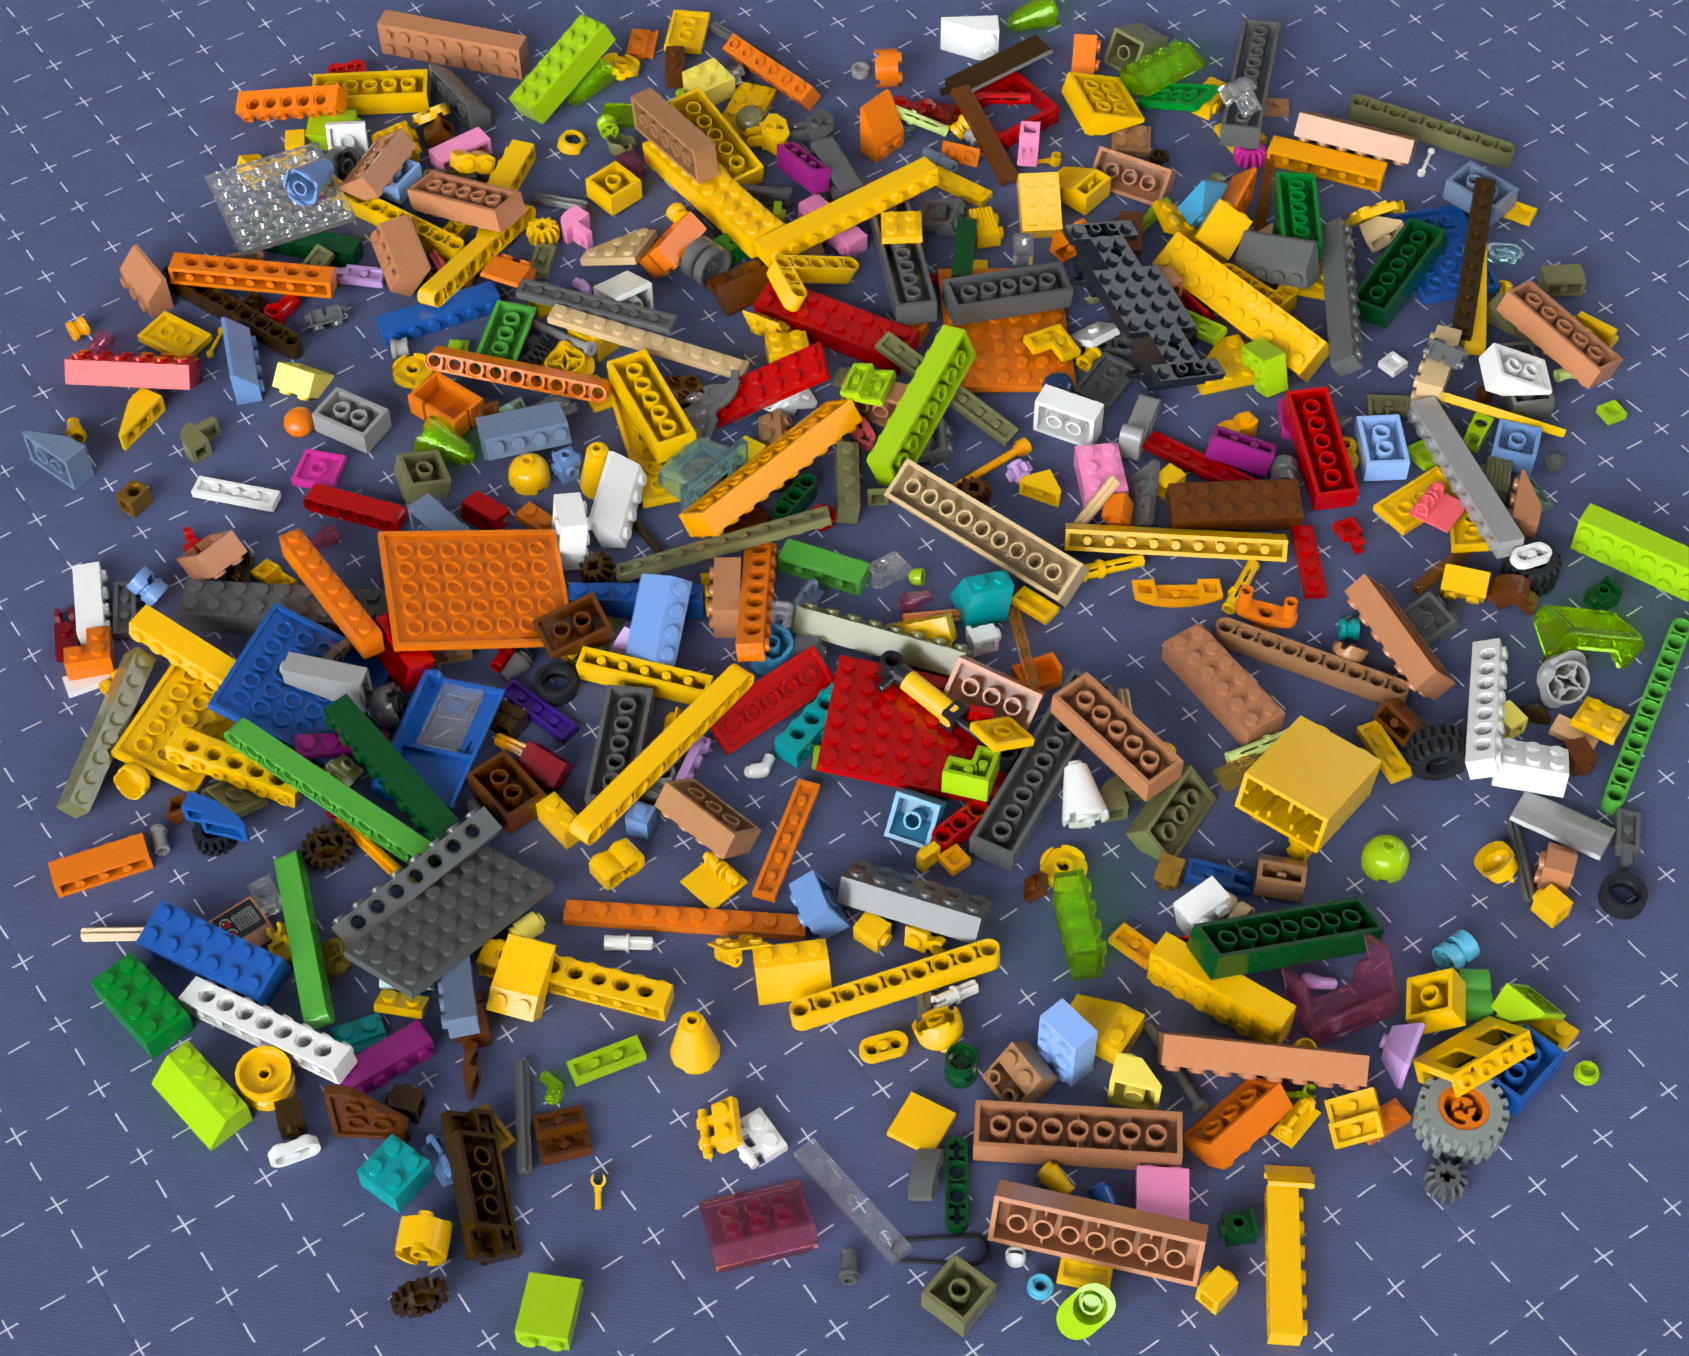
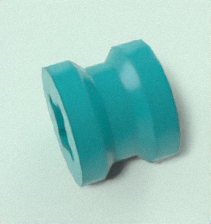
M1339 618V640H1345L1346 638L1358 640L1360 635L1359 618H1352L1351 620Z

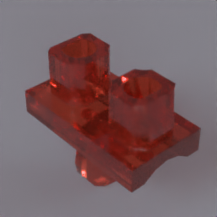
M937 102L936 105L928 104L926 115L933 117L935 121L952 125L953 122L958 120L960 112L957 106Z

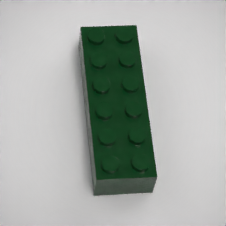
M1412 217L1407 220L1356 289L1359 298L1357 306L1360 310V315L1358 316L1360 320L1385 329L1388 328L1447 247V229Z

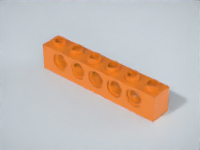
M734 33L722 49L731 59L808 111L820 99L821 95L813 86Z
M339 84L240 91L237 96L235 113L245 122H254V120L270 121L271 119L287 120V118L303 119L309 116L319 118L323 115L335 117L338 114H346L348 91Z

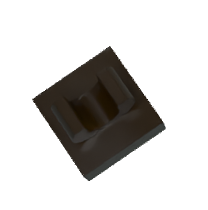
M253 291L244 302L261 313H264V308L269 304L268 300L261 298L259 293Z

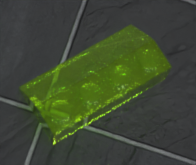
M1177 39L1169 42V45L1166 47L1157 48L1151 55H1144L1139 61L1127 64L1126 68L1120 70L1119 73L1129 93L1149 96L1206 66V64L1189 42Z

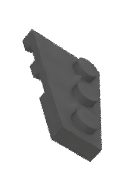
M1156 459L1126 479L1129 490L1128 496L1134 503L1131 526L1149 527L1154 523L1160 462Z

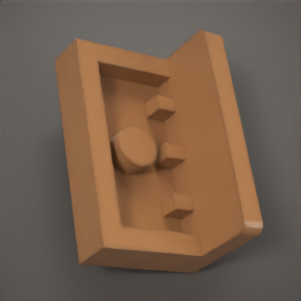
M780 408L759 417L760 443L767 447L790 430L793 425L791 417Z

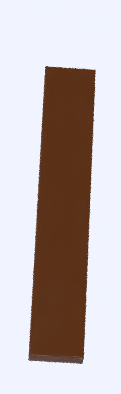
M966 84L952 88L950 93L1001 187L1016 183L1018 173L970 85Z

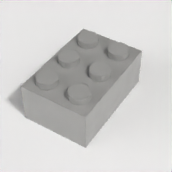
M336 387L312 413L316 432L366 454L373 449L392 427L389 409L339 387Z

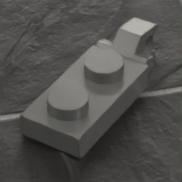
M1617 808L1614 812V829L1616 831L1614 833L1613 850L1614 855L1619 856L1618 869L1628 871L1629 866L1633 863V859L1636 860L1640 851L1641 813Z

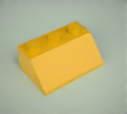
M825 938L752 949L759 1005L794 1001L798 998L832 988Z

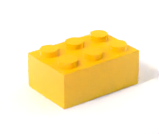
M1059 173L1018 174L1017 196L1021 239L1052 238L1055 233L1063 228Z

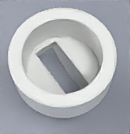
M1009 1246L1005 1252L1006 1263L1013 1268L1023 1266L1026 1261L1025 1249Z

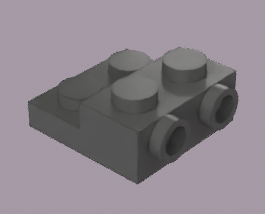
M962 197L926 200L921 210L922 232L935 231L938 237L955 235L957 217H967L968 207L965 205Z
M941 418L916 464L929 461L931 466L952 460L951 454L955 453V448L950 438L954 437L951 425H947L944 418Z
M1428 591L1402 610L1428 646L1436 640L1442 642L1459 630L1457 624L1459 619L1452 610L1448 612L1442 598L1439 595L1435 597L1431 591Z

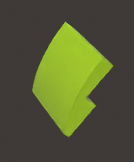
M853 363L839 393L841 396L847 399L851 398L859 403L883 406L897 376L894 370H875L873 363Z

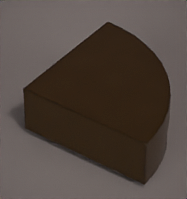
M1540 703L1520 706L1519 708L1528 717V721L1537 724H1549L1551 721V717Z

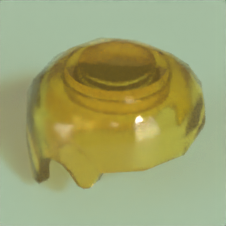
M330 938L321 946L328 978L344 975L352 963L344 955V950L349 946L338 938Z

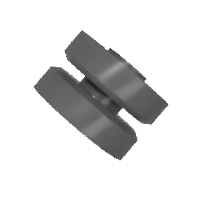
M702 236L695 239L685 250L680 262L681 271L688 278L695 280L701 287L708 289L706 285L707 280L730 270L732 256L727 249L718 245L709 237Z

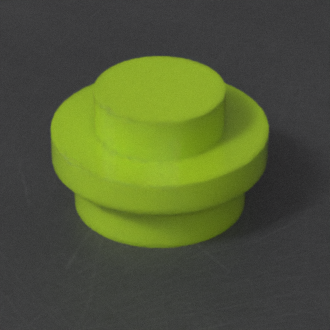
M1585 1060L1575 1066L1573 1075L1580 1084L1589 1086L1598 1081L1600 1072L1595 1063Z

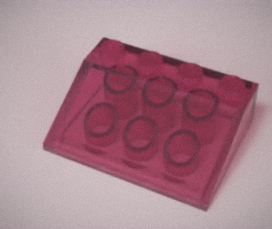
M799 1179L698 1203L716 1274L730 1272L746 1266H755L771 1260H780L796 1254H805L819 1249L816 1224Z

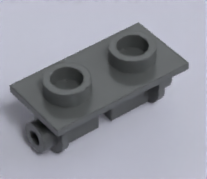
M338 303L325 307L327 312L325 316L322 309L307 311V314H304L306 322L311 324V326H307V329L312 328L313 331L325 329L324 324L331 322L333 326L344 324V319L348 318V316L343 317V313L346 312L344 304L340 305Z
M1428 338V345L1430 347L1425 346L1423 350L1426 358L1439 363L1442 357L1445 356L1446 359L1443 365L1455 370H1462L1466 362L1462 360L1468 361V353H1466L1465 349L1459 346H1454V348L1448 346L1440 338Z

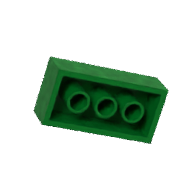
M132 952L90 981L99 1000L152 1059L194 1030L189 1014Z

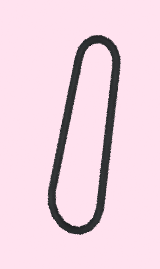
M962 1234L902 1238L892 1244L890 1251L892 1257L898 1262L945 1265L948 1261L902 1259L896 1256L894 1250L896 1245L902 1242L976 1238L984 1243L986 1252L979 1261L967 1262L971 1266H975L986 1261L990 1248L985 1238L980 1235Z

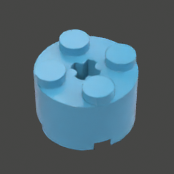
M770 624L771 637H767L770 640V651L766 652L765 661L750 662V667L761 675L769 674L794 657L792 635L787 628L781 625Z

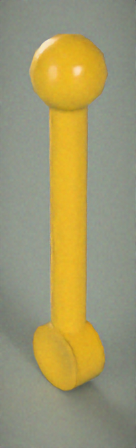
M222 327L218 328V335L210 350L206 352L207 358L214 356L213 352L223 335Z

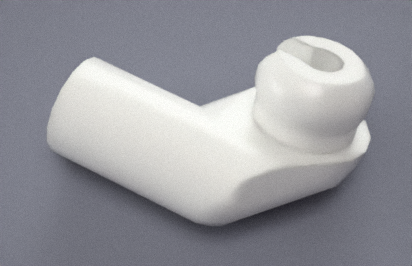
M765 754L761 763L746 766L744 769L745 776L752 779L768 776L775 757L771 754Z

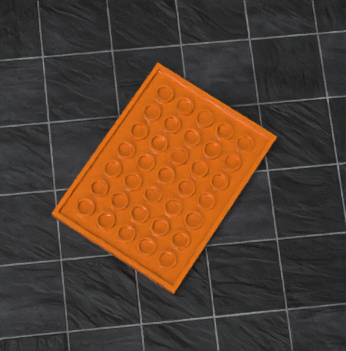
M1013 268L973 269L972 275ZM937 269L943 325L964 329L977 355L961 382V386L971 393L1041 392L1043 381L1048 374L1064 372L1071 377L1075 388L1077 384L1073 359L1061 362L1052 349L1033 355L1023 342L1024 335L1059 323L1068 333L1064 308L953 326L941 298L943 279L951 278L952 269Z
M556 529L378 532L394 651L544 647L532 621L569 603Z

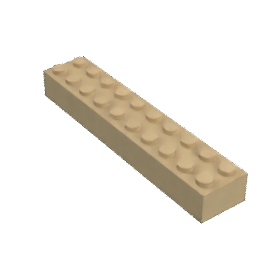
M908 458L884 493V496L896 505L1001 569L1007 570L1009 574L1065 608L1090 571L1081 562Z

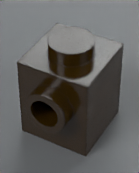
M395 1083L392 1092H388L386 1095L385 1105L408 1117L410 1122L419 1124L427 1104L424 1090L418 1089L411 1084L400 1085Z

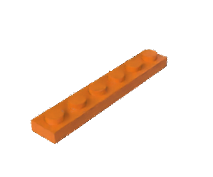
M798 778L753 888L752 897L776 903L821 790L820 784Z

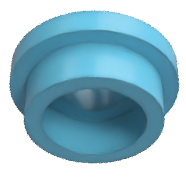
M1036 1274L1028 1280L1027 1291L1032 1298L1046 1300L1052 1295L1054 1284L1047 1275ZM1041 1285L1045 1290L1038 1291L1035 1287Z

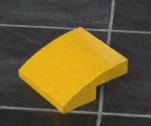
M1374 1087L1324 1101L1330 1121L1328 1126L1335 1150L1385 1136L1381 1109Z

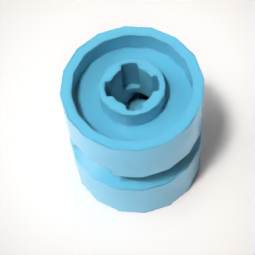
M1458 930L1447 938V942L1443 941L1432 950L1433 959L1441 970L1454 968L1456 972L1480 953L1478 943L1465 930Z

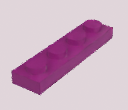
M380 730L389 741L388 730ZM338 733L294 735L295 752L306 759L340 757L343 753L347 757H354L352 749L349 746H343L340 742Z

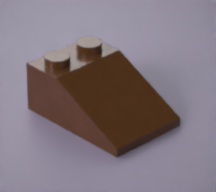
M594 592L532 621L551 659L580 653L583 646L596 649L616 639L612 626Z

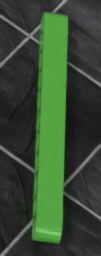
M1677 618L1671 623L1601 799L1600 808L1607 815H1614L1617 808L1622 809L1688 641L1689 621L1686 619Z
M240 718L224 733L225 740L233 748L408 865H410L409 860L420 852L423 855L429 850L427 846L431 841L249 720ZM431 857L428 859V864L433 867L439 859Z

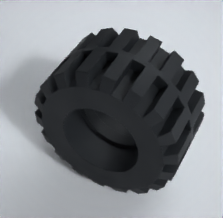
M1525 538L1523 546L1541 541L1537 538L1534 540ZM1553 545L1549 546L1552 549L1549 562L1525 570L1514 567L1510 562V556L1504 558L1501 575L1518 574L1531 580L1529 589L1541 597L1543 593H1550V590H1553L1557 583L1562 567L1561 555L1555 551L1556 548Z
M1449 724L1426 726L1423 729L1417 730L1406 742L1411 772L1417 778H1422V780L1426 781L1446 780L1447 778L1455 777L1457 774L1462 773L1463 769L1467 768L1465 764L1466 739L1463 731L1458 729L1457 726H1450Z

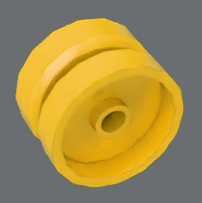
M261 1046L253 1048L245 1053L237 1063L235 1070L236 1083L248 1106L258 1111L275 1110L274 1101L290 1098L295 1094L297 1082L290 1060L283 1051L276 1047Z

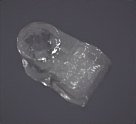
M892 551L888 555L871 562L870 572L872 575L869 578V584L875 589H883L898 580L906 578L912 566L898 551Z

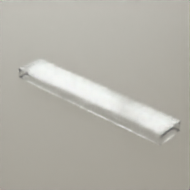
M813 1138L793 1153L795 1160L891 1266L895 1265L912 1251V1246Z

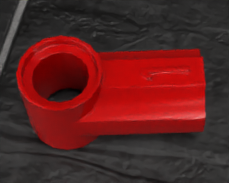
M285 294L277 303L268 304L264 308V313L285 326V319L301 305V301L296 295Z

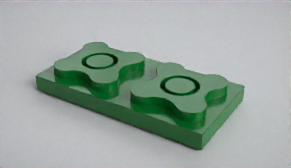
M1161 82L1142 97L1138 104L1140 108L1196 112L1200 110L1203 104L1213 99V96L1219 92L1218 85Z

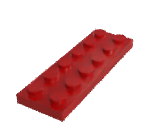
M816 342L739 377L740 386L736 397L731 403L717 412L718 423L716 427L721 428L829 380L830 375L823 345L820 342Z
M814 645L753 683L749 690L709 729L726 755H729L816 698L823 688L826 689L831 683H834L835 677Z

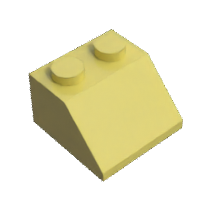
M278 362L272 386L279 388L280 393L286 395L294 393L298 395V399L310 401V398L318 399L333 380L334 375L300 363Z
M1117 1052L1110 1078L1107 1103L1129 1109L1158 1110L1162 1090L1160 1082L1142 1058L1136 1057L1131 1053L1123 1054Z

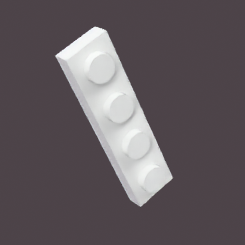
M204 476L198 477L191 491L192 496L195 498L269 512L275 511L281 498V493L278 490Z

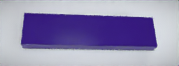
M515 678L501 688L506 690L504 697L515 706L517 704L522 705L528 712L529 720L560 743L565 744L579 731V726Z

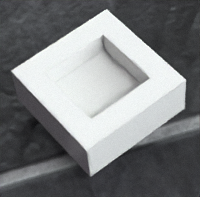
M1394 351L1378 362V367L1393 378L1408 366V361Z

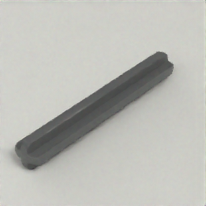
M1508 820L1506 829L1510 847L1518 863L1516 873L1522 900L1525 903H1533L1532 897L1536 891L1521 826Z

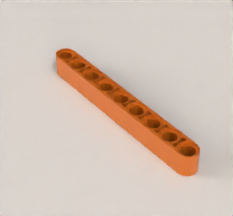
M444 346L434 347L425 357L426 366L433 371L595 403L603 402L611 392V384L604 378ZM433 355L438 356L440 361H437ZM454 359L458 360L461 365H457ZM474 363L479 364L481 369H477ZM494 367L499 368L502 373L496 372ZM514 371L519 372L522 377H518ZM535 375L540 376L542 378V381H538L535 378ZM555 379L560 380L563 385H558ZM575 383L581 384L583 389L577 388ZM596 387L601 388L604 393H599Z

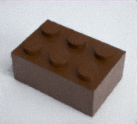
M503 750L466 774L471 793L491 812V815L509 835L538 817L536 803L544 799L546 794L506 750Z

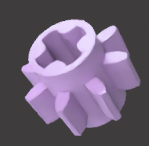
M1019 458L1007 465L1008 470L1005 475L1010 483L1016 482L1019 485L1021 477L1030 475L1033 468L1029 461L1025 462Z

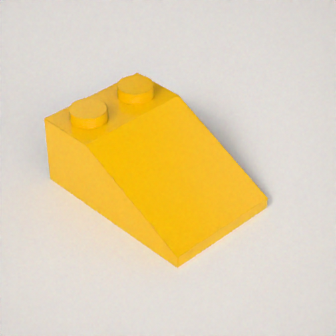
M509 933L490 987L486 1010L530 1022L541 1018L557 945Z
M1077 994L1070 1004L1075 1011L1098 1031L1095 1056L1113 1065L1117 1052L1129 1053L1143 1031L1145 1015L1125 1004Z

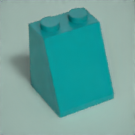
M1007 570L965 577L949 596L955 609L959 611V618L965 630L966 626L976 628L980 625L1007 621L1014 584Z

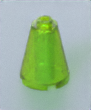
M1029 0L1010 13L1009 19H1006L1009 29H1013L1014 32L1057 27L1060 25V20L1056 21L1055 17L1059 14L1054 0Z
M601 57L566 97L568 102L572 105H581L614 83L617 77L616 75L613 77L611 73L613 68Z
M431 415L427 418L421 427L424 429L422 434H418L416 437L414 452L438 449L443 461L464 466L468 463L471 464L476 456L475 447L438 416Z

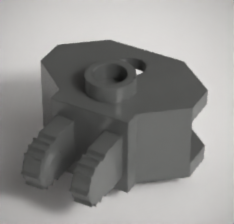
M817 110L811 117H806V121L792 123V139L795 141H807V145H810L811 142L831 136L834 138L833 116L826 110Z

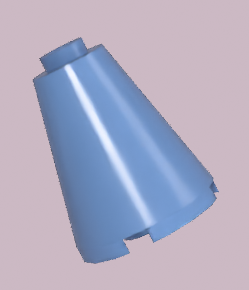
M320 158L289 170L283 177V186L287 188L289 198L301 206L313 205L335 172L334 165L327 158Z

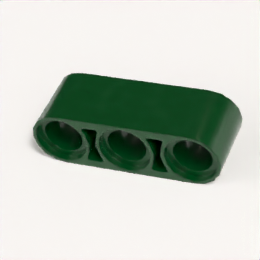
M801 474L774 503L773 520L804 512L816 499L817 479L813 474Z

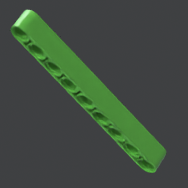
M296 849L275 858L274 864L302 1016L305 1024L315 1031L334 1023L335 1014L306 865L302 854Z

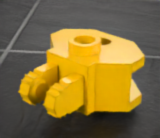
M776 113L768 114L763 122H759V126L749 127L744 132L746 138H748L746 140L748 146H761L762 150H767L777 156V144L788 143L787 139L790 136L786 119Z

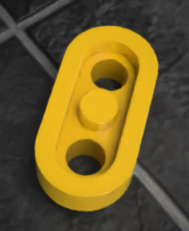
M897 1030L867 1037L859 1045V1056L864 1062L869 1064L901 1057L908 1050V1038L903 1032ZM892 1045H899L900 1047L893 1048ZM869 1051L876 1052L875 1054H868Z

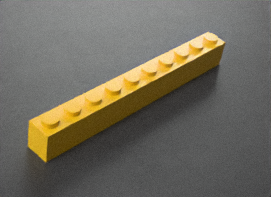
M924 156L754 240L757 256L770 267L776 255H797L940 184L938 167Z
M1065 523L1064 550L1287 561L1288 538L1286 534Z

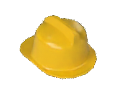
M1494 841L1478 851L1474 858V865L1484 877H1487L1496 884L1507 880L1511 883L1515 882L1513 876L1518 870V863L1514 857V852L1506 843Z

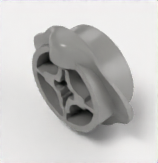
M1569 650L1549 657L1543 662L1537 673V685L1540 690L1541 701L1549 708H1558L1564 704L1578 701L1585 695L1590 684L1586 657L1578 650Z

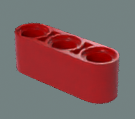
M981 800L970 801L933 829L931 843L935 841L941 846L940 854L956 843L960 847L970 839V836L988 809L986 802Z

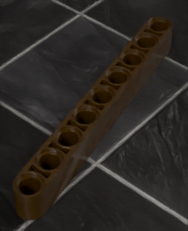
M168 266L163 269L162 273L166 278L170 292L220 320L221 317H226L249 327L251 336H256L258 342L288 359L296 360L304 355L301 337L295 331L218 288L171 284Z

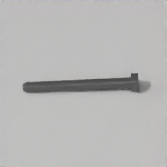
M1147 1021L1144 1023L1143 1028L1157 1048L1159 1033L1154 1025ZM1181 1067L1180 1072L1171 1071L1192 1103L1191 1110L1194 1115L1206 1112L1210 1105L1206 1099L1199 1097Z

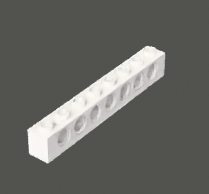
M1500 638L1472 643L1465 764L1470 780L1499 776L1500 766H1503V756L1500 750H1504V742L1501 735L1505 734L1502 720L1505 719L1503 704H1506L1504 689H1507L1505 675L1508 673L1505 660H1508V651L1506 646L1502 647Z
M196 976L178 997L181 1006L188 1014L255 1046L276 1047L286 1054L291 1063L336 1084H341L358 1062L353 1053V1047L348 1043L335 1041L327 1033L322 1032L320 1034L305 1023L299 1024L294 1022L286 1014L281 1016L266 1005L262 1007L256 1004L247 996L244 998L240 997L233 990L227 987L223 989L210 979L204 980Z

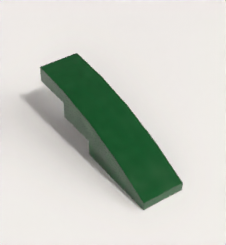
M957 217L951 278L972 275L977 219Z

